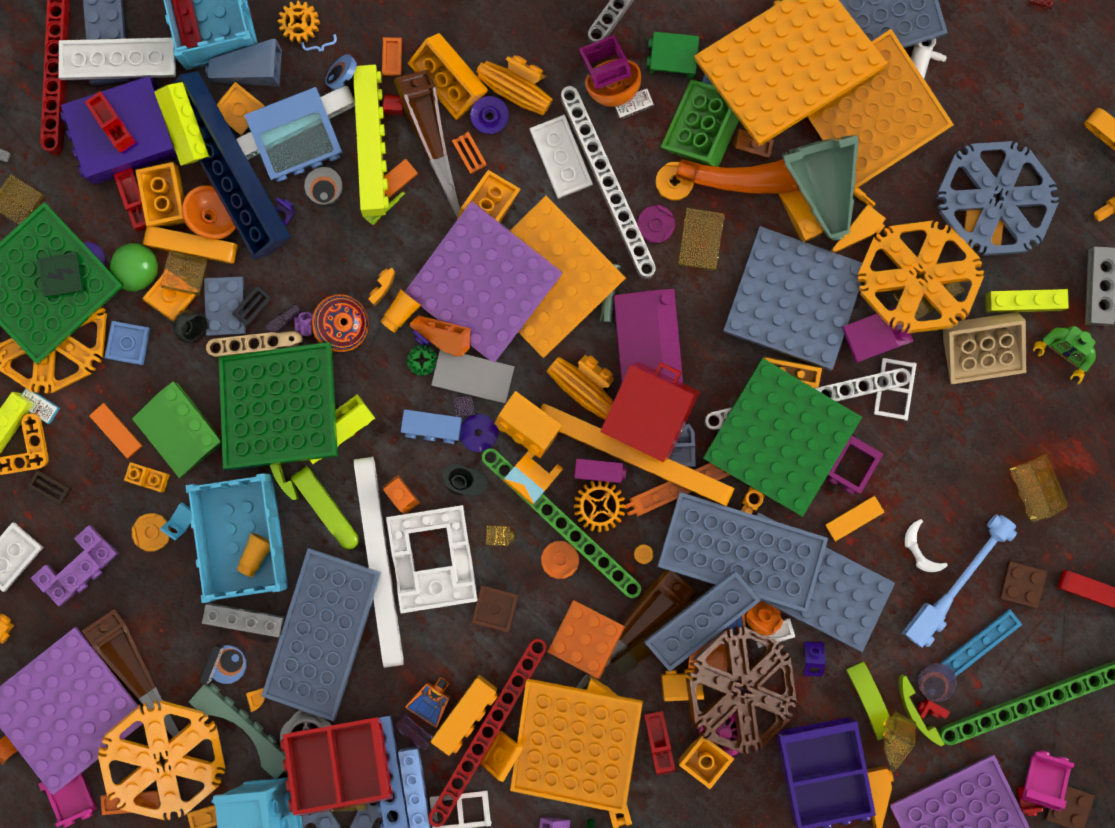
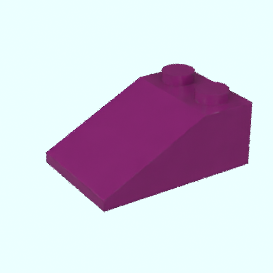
M896 307L891 308V309H888V310H889V311H893V310L896 309ZM878 314L843 326L842 329L854 360L857 363L913 342L911 333H907L909 330L908 326L903 333L902 324H897L895 329H892L894 320L888 326Z

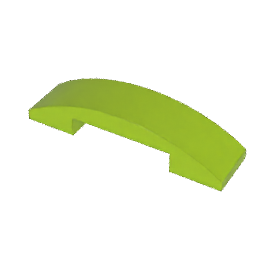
M281 464L270 465L272 473L281 489L292 500H299L296 486L293 481L286 482Z
M864 661L847 668L846 671L859 695L877 740L879 741L885 738V736L887 737V733L889 736L896 733L883 699Z
M899 675L900 697L908 717L925 737L940 746L945 745L936 728L932 725L926 727L909 698L916 692L907 676Z

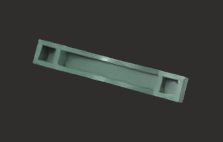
M204 684L189 703L195 709L203 711L204 715L227 719L242 728L256 746L261 767L274 779H277L284 772L283 760L286 759L285 751L282 752L281 747L277 744L278 740L271 734L267 735L262 731L264 728L256 721L253 723L248 718L247 712L243 709L238 710L234 706V701L228 696L224 697L220 694V689L215 684Z

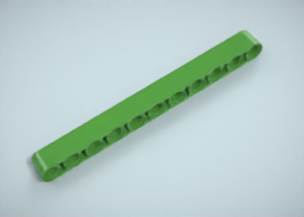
M487 449L482 454L483 462L502 480L506 476L500 474L501 466H509L510 471L514 468L494 449ZM489 452L496 454V460L493 463L486 461L485 457ZM516 492L626 596L635 598L640 594V584L546 496L542 494L532 505ZM545 504H549L553 508L552 514L548 516L544 515L541 511ZM560 517L565 518L567 521L566 527L562 529L556 526V520ZM575 530L581 534V538L577 542L570 539V533ZM587 544H592L595 547V551L591 555H587L584 552V547ZM601 557H606L609 560V565L605 568H601L598 565V560ZM616 570H620L623 573V578L620 581H615L612 577L613 572ZM631 583L637 586V591L634 594L627 592V586Z
M1115 660L943 725L938 729V734L945 744L954 745L1115 684ZM1109 669H1112L1113 675L1111 678L1107 677V671ZM1091 676H1094L1095 682L1094 684L1090 685L1089 678ZM1076 682L1077 689L1072 692L1071 685ZM1058 689L1059 696L1054 699L1053 692ZM1040 696L1042 701L1040 705L1036 706L1035 699ZM1022 703L1024 708L1018 713L1017 705ZM1001 710L1006 712L1003 719H999L998 716ZM983 717L988 718V723L985 726H981L980 723ZM969 723L970 730L967 733H963V726ZM951 730L952 737L945 740V733Z

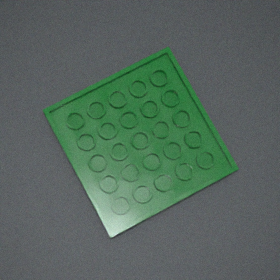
M45 202L0 242V326L37 365L46 359L124 287ZM77 252L84 291L44 297L38 258Z
M330 342L219 357L224 470L338 456L332 344Z
M761 358L708 447L703 459L803 517L862 417Z

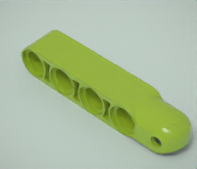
M305 466L291 476L294 484L339 544L347 550L355 548L359 543L357 532L309 467Z

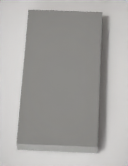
M440 349L431 386L506 404L515 366L498 362L494 363L490 360L466 354L462 357H457Z

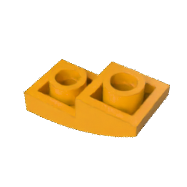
M392 267L389 270L386 268L379 274L380 278L377 281L382 287H376L369 294L370 297L368 299L374 306L384 298L393 283L396 272Z
M130 462L124 481L164 493L170 474Z

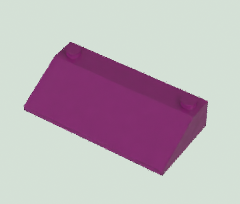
M674 289L614 295L621 384L630 365L637 362L654 370L662 362L682 372ZM662 368L660 371L664 375L675 378L676 374L665 368ZM681 373L680 378H679V380H678V381L681 382V383H683L682 373Z

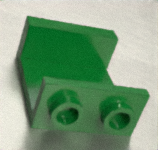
M654 32L653 38L649 37L648 49H651V56H647L646 68H650L649 74H653V71L656 70L685 73L687 78H694L697 65L694 55L698 54L699 36Z

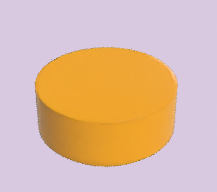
M639 545L634 551V557L637 562L647 564L653 558V550L648 545Z

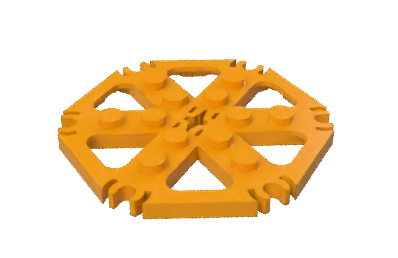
M933 221L895 225L884 229L886 237H881L880 234H877L876 239L875 237L873 238L857 276L858 282L866 284L860 286L859 291L861 292L860 295L888 326L894 320L892 329H895L897 324L903 325V333L906 331L907 326H910L907 333L953 328V325L957 326L958 321L955 317L959 316L962 320H965L966 315L968 317L983 281L984 270L977 271L975 269L982 266L981 258L952 227L950 232L947 233L948 225L943 230H939L937 228L939 222L937 221L933 228H931ZM920 230L926 233L927 236L918 258L900 239L902 233ZM947 241H953L966 255V259L963 261L937 264ZM882 249L899 269L875 272L871 270L870 265L875 253ZM917 273L919 275L924 274L923 280L921 278L917 279ZM970 281L972 286L966 300L963 302H958L942 285ZM904 289L899 303L893 311L887 310L875 296L877 292ZM923 296L942 316L940 319L921 322L915 319V314Z
M104 308L99 309L81 325L83 326L90 322L97 324L96 345L93 348H88L69 336L39 365L34 362L33 377L27 379L11 367V362L26 353L10 338L2 343L0 342V371L31 392L40 393V387L44 386L45 393L48 394L55 393L93 374L87 368L95 371L96 368L92 366V362L94 360L102 362L99 357H96V354L104 358L107 314L104 312L106 310ZM56 350L78 364V372L65 379L56 380L54 377Z
M155 700L154 708L148 709L146 703H143L142 712L140 705L137 706L104 734L102 743L107 744L108 747H99L98 759L107 797L110 794V801L115 797L120 798L116 802V806L120 807V810L165 820L163 814L166 813L167 819L170 820L171 812H177L179 818L181 817L182 808L184 815H186L219 787L221 778L215 775L217 773H225V763L217 725L215 726L214 721L210 724L204 723L208 719L207 714L204 715L203 711L160 700L161 708H158V702ZM167 714H174L190 719L191 723L168 741L164 717ZM141 721L144 724L148 746L120 739L119 736L131 724ZM202 740H211L215 755L213 762L186 756ZM160 752L164 759H168L165 760V769H163L161 762H157L160 759ZM118 760L139 766L119 784L113 783L109 769L111 761ZM176 775L204 783V788L191 800L183 801L180 796ZM156 780L161 802L160 807L152 809L135 804L134 798Z

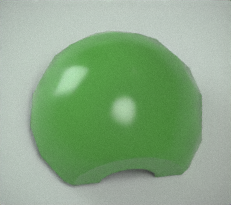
M129 243L120 246L115 251L110 264V272L124 286L122 289L136 292L147 288L154 282L158 272V263L156 256L148 247L138 243Z

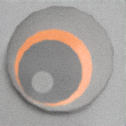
M315 168L305 179L304 187L306 194L311 201L318 205L333 204L342 194V179L331 168Z

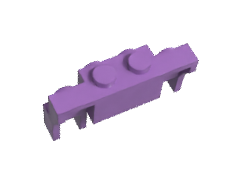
M88 525L74 538L84 551L59 574H56L49 565H44L31 577L42 592H46L58 606H62L76 592L81 593L88 587L86 583L91 579L95 580L102 574L101 570L119 554L92 525Z

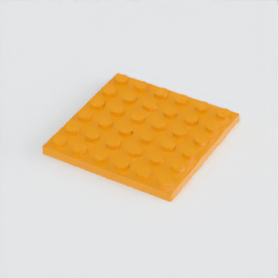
M892 29L872 41V44L887 61V66L807 116L822 140L831 138L841 139L842 136L857 135L859 146L854 189L868 182L954 126Z
M545 196L510 230L563 272L562 276L519 331L521 336L543 358L626 279L548 196Z
M527 679L517 741L523 749L514 763L510 791L625 814L643 701Z

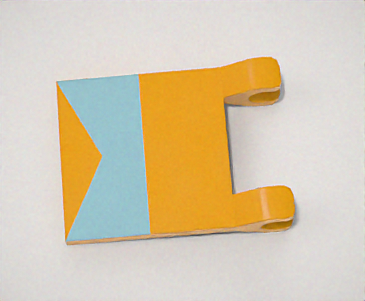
M528 451L503 481L533 505L563 468L557 464L548 473L532 460L535 455Z

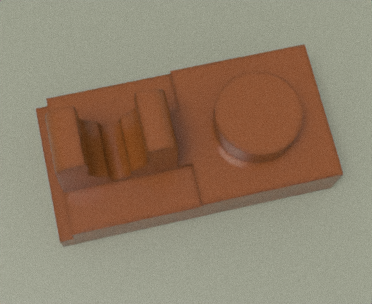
M739 129L737 137L734 138L733 145L736 150L769 159L774 140L770 139L761 146H758L747 131Z

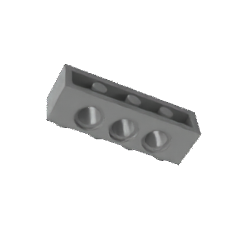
M1092 247L1088 249L1085 325L1110 326L1115 322V248ZM1101 263L1106 265V272L1101 270ZM1101 282L1106 285L1105 291L1100 288ZM1100 301L1104 302L1105 310L1099 307Z
M208 603L205 605L202 624L280 637L286 617Z

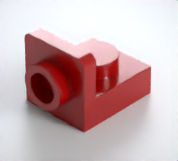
M926 698L918 704L916 709L922 719H924L929 709V714L938 719L940 716L947 718L950 713Z
M1024 786L1016 787L1018 804L1022 813L1026 814V816H1036L1038 812H1043V807L1022 800Z

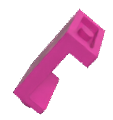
M1042 750L1033 753L1029 763L1022 800L1059 812L1064 810L1067 802L1064 798L1070 771L1074 767V763L1069 762V759L1058 756L1056 758L1050 756V753Z
M83 772L54 795L50 793L43 782L38 784L41 791H46L58 821L55 823L56 827L61 825L64 828L74 824V820L79 817L82 820L93 816L92 812L97 809Z

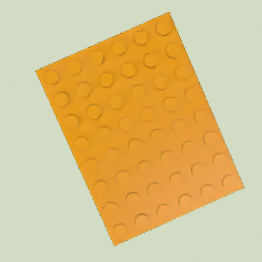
M783 0L694 55L696 63L758 146L766 143L887 66V61L839 0Z

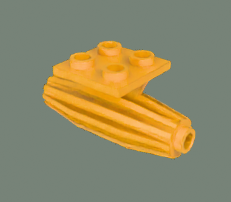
M518 55L513 57L507 56L508 68L489 61L480 63L476 71L478 78L494 92L527 110L541 115L547 112L553 99L535 85L546 77V75L542 74L543 70L535 65L528 66L526 64L527 60Z
M584 355L578 362V368L558 357L546 372L563 391L581 406L606 420L614 401L603 388H608L613 382V374L608 369H602L598 366V361L590 355L589 357Z

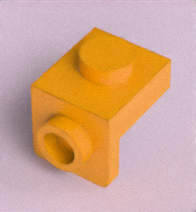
M4 614L0 615V644H4L10 637L8 633L14 627L10 623L11 619Z

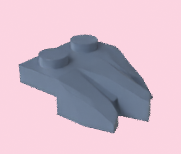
M686 424L669 459L686 467H695V432L690 424Z

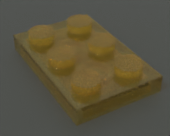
M692 208L686 209L678 265L716 270L724 213Z

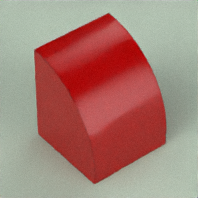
M385 94L383 102L385 115L404 116V109L399 100L400 95Z

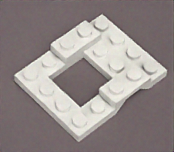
M463 505L386 517L397 579L400 613L478 601ZM447 527L452 566L415 571L409 533Z

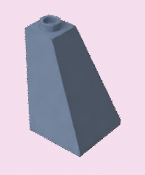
M270 39L209 59V65H206L205 68L206 77H208L211 83L234 84L236 82L240 85L279 87L282 49L276 39Z

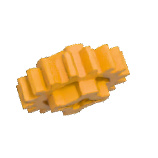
M297 1L296 5L290 2L289 8L283 7L285 13H279L282 19H279L278 23L282 25L279 29L281 32H284L285 38L290 36L291 42L297 39L298 43H301L302 39L308 42V36L315 37L313 31H319L316 25H319L320 21L316 19L319 15L317 12H314L313 6L308 8L307 2L301 5L300 1ZM288 17H289V18H290V23L288 24V27H287V19H288ZM310 17H311V25H310V27H309V26H308V21L310 20Z

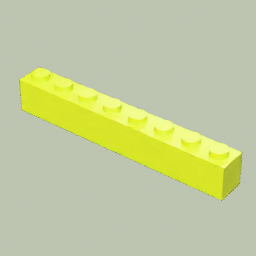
M376 65L357 66L354 72L360 208L363 217L386 215V208H389L388 196L385 197V190H388L387 178H384V172H387L386 160H383V154H386L385 142H382V136H385L384 124L381 125L384 111L383 107H380V101H383L382 89H379V83H382L381 71H377Z

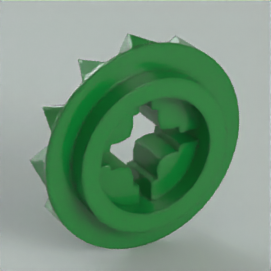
M416 346L408 353L407 365L414 374L425 376L432 373L436 368L437 355L429 346ZM421 352L424 358L430 359V361L424 362L423 368H421L420 362L414 361L420 358Z

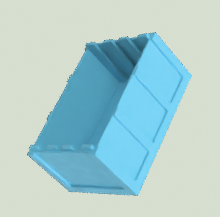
M163 0L167 13L165 15L166 22L170 26L175 47L173 49L174 55L186 71L209 65V59L258 44L247 0H193L202 42H198V47L191 49L182 46L172 0Z
M257 474L256 477L204 485H185L186 493H189L192 515L190 522L191 528L194 529L198 558L196 565L197 568L199 567L203 594L201 595L202 603L289 589L273 475ZM250 532L267 538L271 549L254 577L246 576L236 570L247 545Z
M289 778L245 781L243 785L213 796L212 803L215 804L217 827L303 828L302 817L294 816L293 812L289 810L288 801L291 800V793L287 792L286 780Z

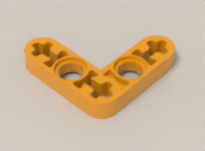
M29 413L22 418V429L27 453L0 457L1 464L10 462V466L2 468V471L0 469V475L39 469L47 465L49 457L42 420L38 414ZM31 417L32 420H36V423L33 424V430L38 429V432L29 434V431L32 430V425L28 424L27 421ZM33 435L38 436L40 439L38 446H34L30 442ZM38 454L40 458H43V461L39 465V462L30 463L29 459L36 458ZM17 457L24 460V467L18 468L15 465Z

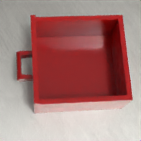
M639 362L631 364L600 432L661 462H665L670 458L700 391L679 382L678 380L682 372L662 362L659 363L656 370ZM665 368L675 373V378L673 379L660 373L661 369Z

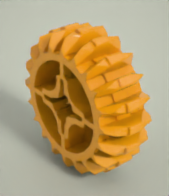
M591 481L592 488L589 489L585 484L583 487L586 492L584 493L582 490H579L578 493L582 497H575L576 501H580V504H574V508H580V511H576L575 515L581 514L582 517L578 521L582 522L585 520L586 522L583 525L585 528L588 524H591V531L594 530L595 526H598V532H601V526H604L605 530L609 531L608 524L615 528L616 525L613 521L621 522L617 515L624 516L625 513L619 511V509L625 508L626 505H620L619 501L625 499L624 497H617L621 493L620 490L616 493L613 492L616 488L615 485H612L609 489L607 488L609 485L607 481L604 486H601V481H598V486H595L594 482ZM595 490L606 491L601 499H595L589 495V493ZM610 496L615 501L614 513L607 508V501ZM606 498L603 507L608 513L600 510V512L597 511L593 515L596 505L591 500L600 502ZM585 499L589 503H591L593 507V510L588 517L586 516L583 507ZM599 513H604L610 517L605 522L593 521Z

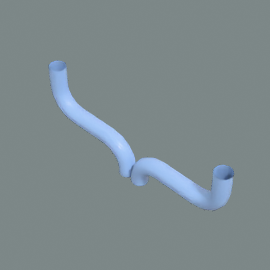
M334 34V41L323 44L321 48L318 46L306 48L304 42L301 45L306 51L318 49L321 52L324 51L325 46L335 44L337 37Z

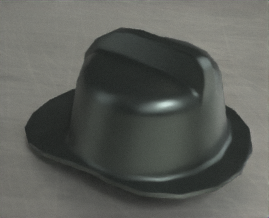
M449 465L442 474L443 483L454 495L478 496L487 488L488 481L482 472L463 465Z

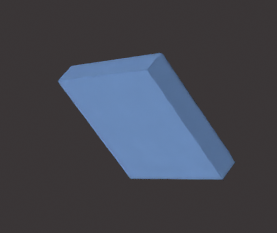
M112 321L104 358L144 365L151 328Z

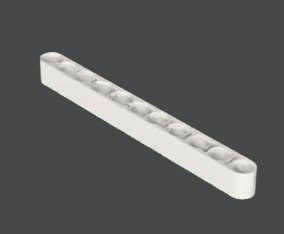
M567 86L561 93L563 107L636 271L641 278L649 279L653 276L656 269L654 261L576 88ZM572 93L575 98L569 101L564 96ZM579 110L583 115L575 118L572 113ZM586 127L590 130V133L583 135L580 133V129ZM593 144L597 146L598 150L590 152L587 147ZM603 162L606 167L599 170L595 167V164ZM605 179L612 180L613 185L611 187L604 186L603 181ZM613 196H618L621 202L613 204L610 199ZM625 213L629 219L622 222L618 219V215ZM634 231L636 237L629 239L626 236V232ZM641 248L644 251V255L636 256L634 249ZM648 265L651 267L652 272L645 274L642 272L641 267Z
M901 368L814 389L819 392L827 390L830 393V398L837 402L904 386L909 383L911 376L909 371ZM897 373L904 375L903 383L896 380ZM879 377L885 379L886 384L884 387L878 385L877 380ZM860 381L867 384V390L864 392L858 387ZM841 386L848 388L849 393L847 396H843L840 393ZM732 408L709 413L704 419L705 426L710 430L720 429ZM710 416L718 418L717 426L709 424L708 419Z
M373 457L354 459L369 568L382 572L374 595V606L384 668L404 665L375 462Z

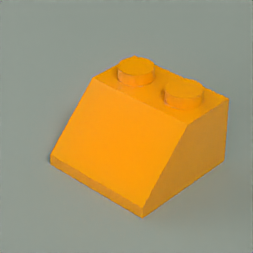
M685 669V673H677V670H671L670 672L665 670V674H661L662 698L664 701L689 700L686 678L691 680L693 678L689 677L687 672L694 673L695 670ZM702 684L696 688L697 700L704 699Z
M700 736L681 755L679 766L707 788L711 789L734 758L714 742L703 739V736Z

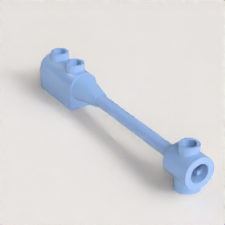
M997 514L990 519L987 527L990 528L991 538L949 592L943 595L933 606L924 603L902 634L921 648L924 645L928 648L933 643L935 638L932 635L936 630L941 632L946 626L944 622L945 616L959 590L997 542L1012 541L1016 536L1017 532L1014 531L1016 525L1012 521Z

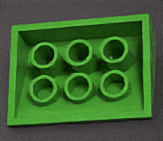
M691 79L661 148L694 163L719 167L739 119L714 85Z
M176 382L170 383L132 418L179 478L183 477L222 446L221 436Z

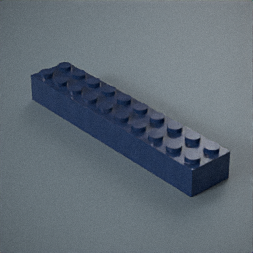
M199 72L181 74L172 84L183 82L209 157L199 162L253 259L271 255L291 236Z

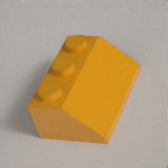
M174 162L137 169L136 175L146 226H173L185 223L182 216V204L185 196L179 167Z
M516 391L494 423L500 431L507 433L516 443L522 444L531 454L539 458L542 457L554 442L562 427L560 423Z

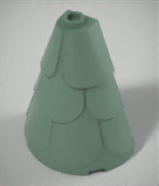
M857 135L842 136L841 139L831 138L806 144L789 150L790 154H787V152L782 154L784 164L810 206L811 213L826 236L833 241L844 238L843 235L849 234L859 146Z

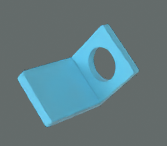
M181 502L171 519L160 530L176 541L187 531L191 524V508ZM168 527L176 529L177 533L170 532Z

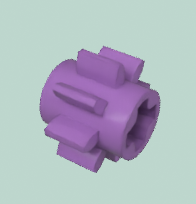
M303 312L299 314L298 318H294L295 331H299L302 336L313 334L311 313Z

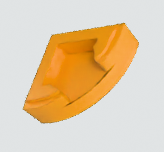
M264 688L246 693L251 712L257 710L264 703L265 697H262Z

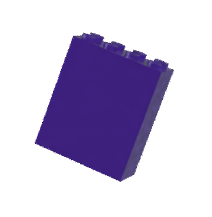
M150 76L102 91L137 142L122 153L113 146L85 103L86 100L95 94L61 105L63 110L60 112L64 123H67L68 130L66 132L69 140L73 141L74 144L72 151L75 158L79 159L81 165L78 166L79 172L82 177L94 185L115 179L113 174L129 168L136 172L137 169L151 167L178 158L154 91L159 89V86Z
M846 717L780 730L775 735L792 821L796 828H815L820 826L821 828H830L835 823L846 825L852 823V820L867 821L871 819V816H876L856 720Z

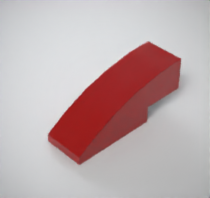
M101 91L85 101L102 130L120 153L137 143Z
M129 168L113 174L133 228L137 232L145 230L146 222L138 180L133 169Z
M663 711L645 714L644 718L656 776L674 773L675 765Z

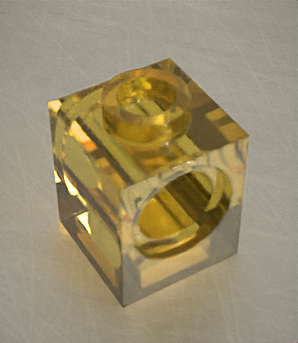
M487 525L486 545L510 546V542H514V530H510V526Z

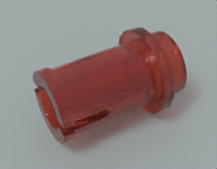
M1030 0L1029 4L1044 7L1045 10L1052 9L1055 0Z

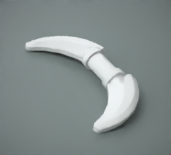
M920 519L908 528L905 534V547L912 551L916 558V566L926 572L941 571L947 567V563L939 564L929 561L918 548L917 532L923 522Z

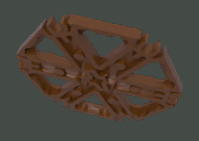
M735 627L734 635L732 629L727 628L721 631L693 658L698 663L690 662V665L695 667V672H687V675L692 677L693 680L686 678L691 721L694 724V728L699 729L703 726V730L699 734L703 736V739L742 754L749 753L748 747L750 745L752 751L761 750L790 721V719L785 718V716H793V714L788 712V707H796V704L790 702V699L796 702L797 699L791 657H788V652L780 654V650L784 647L779 644L780 642L760 635L746 627ZM746 639L754 640L765 646V653L750 668ZM720 644H723L726 648L729 673L706 663L707 656ZM779 668L782 670L784 692L782 694L761 687ZM700 684L723 693L703 712L698 709L696 688ZM735 687H743V689H745V691H748L749 693H741V691ZM755 706L773 713L775 717L774 722L760 735L758 734ZM734 713L737 738L731 741L718 736L716 729Z

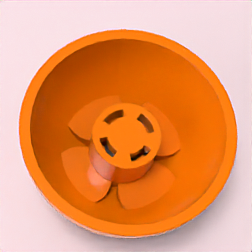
M617 59L605 61L594 68L605 65ZM628 60L632 76L595 89L589 75H587L585 79L587 92L601 105L607 107L622 106L631 101L640 88L641 71L639 66L633 61Z

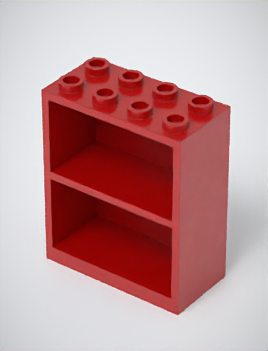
M378 717L283 734L280 745L282 752L285 751L286 759L283 760L284 771L288 772L289 779L286 780L287 792L291 793V800L288 801L289 810L293 812L294 816H304L393 799L382 721Z

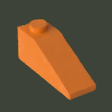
M419 315L410 323L411 328L445 353L462 357L470 349L471 328Z

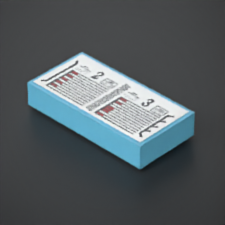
M27 388L22 393V396L34 403L28 412L38 414L41 420L50 424L60 407Z

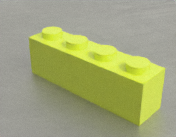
M183 82L170 84L154 91L180 165L195 163L209 157Z
M1068 289L991 291L985 294L986 313L1063 311L1069 308Z
M11 392L0 408V454L21 425L22 418L29 413L28 411L34 404L22 396L21 393Z
M355 395L335 410L337 447L375 419L358 395ZM313 459L310 461L312 464H314L321 459Z

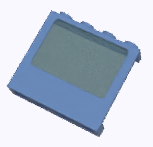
M316 87L244 115L268 175L272 181L276 180L277 183L286 180L289 174L299 175L305 172L304 168L310 166L312 169L323 165L322 161L329 159L331 162L341 158L340 154H343Z

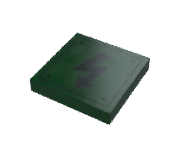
M77 252L38 258L44 297L84 291Z

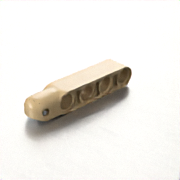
M297 331L252 334L212 339L207 343L206 350L210 355L219 358L296 347L303 342L301 333ZM277 337L278 344L271 347L269 344L270 339ZM258 339L259 346L256 349H252L250 346L251 342ZM238 341L240 348L237 351H233L231 348L232 344ZM215 344H220L221 350L218 353H214L212 350Z

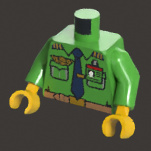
M1076 326L1069 328L1056 327L1043 338V341L1035 342L1033 351L1040 348L1038 356H1042L1045 352V347L1048 345L1049 348L1072 365L1080 368L1075 370L1070 378L1072 380L1074 376H1078L1080 379L1077 384H1080L1085 376L1084 372L1089 370L1096 359V352L1093 348L1096 342L1092 339L1090 333L1083 332Z

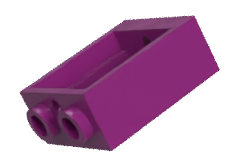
M614 35L579 48L583 65L595 89L632 76L628 60ZM614 54L617 57V60L594 69L590 64Z
M851 435L827 475V480L834 485L841 484L845 487L843 490L851 495L855 493L861 494L883 453ZM849 446L873 459L858 486L834 473Z
M576 459L574 479L621 483V480H624L626 477V468H623V463Z

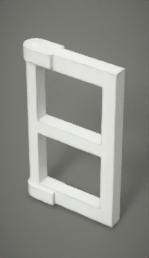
M488 790L462 793L457 801L459 824L443 825L440 827L432 826V828L491 826ZM450 795L443 796V801L453 800ZM439 796L430 797L431 810ZM482 796L485 821L464 823L462 799ZM435 812L433 819L438 822L437 812Z

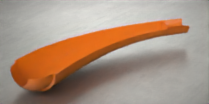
M681 159L675 177L697 184L744 193H787L799 191L798 185L786 168L783 159L753 167L738 168L707 166Z

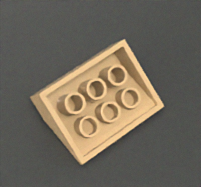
M1019 312L958 321L957 326L953 325V328L943 329V342L951 384L1026 373V320Z

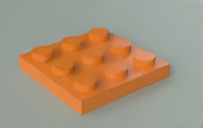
M573 600L548 653L600 679L625 626Z

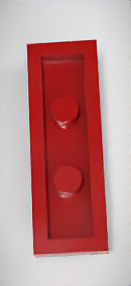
M172 0L182 46H186L188 49L198 47L197 43L202 42L193 0Z

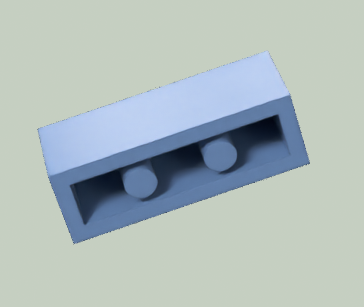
M404 410L401 433H404L407 438L416 439L418 435L424 436V440L435 441L436 438L443 439V443L454 444L460 438L462 418Z

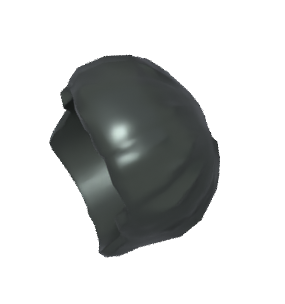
M191 309L180 312L173 324L175 335L185 343L197 340L208 329L206 317Z

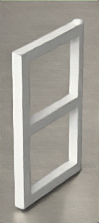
M882 358L880 373L885 372L886 363L912 367L911 379L908 389L899 387L889 389L891 391L908 393L904 415L879 411L882 391L877 392L873 414L907 421L917 363ZM879 377L878 385L880 387L885 386L883 385L884 378Z

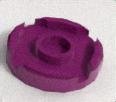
M655 205L645 208L640 213L637 226L645 241L662 243L672 236L675 229V220L673 214L667 208Z

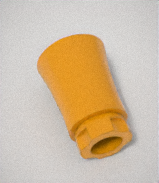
M400 289L380 322L395 333L422 305Z
M250 532L247 545L236 570L246 576L254 577L256 571L259 570L262 562L271 550L269 540L261 535Z

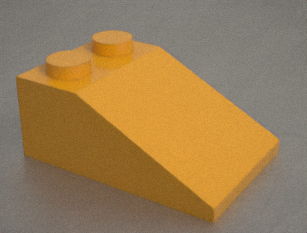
M488 170L462 205L457 220L470 202L473 201L501 223L521 189Z

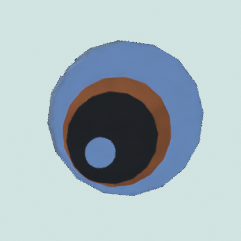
M344 55L331 66L325 81L332 90L343 87L345 85L343 82L346 79L352 78L357 67L355 59L351 55Z
M223 645L224 649L212 678L222 684H231L245 674L247 659L238 647Z

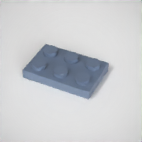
M204 278L205 316L208 321L206 336L246 334V326L237 317L232 315V312L244 300V278ZM245 305L238 312L240 315L245 311Z

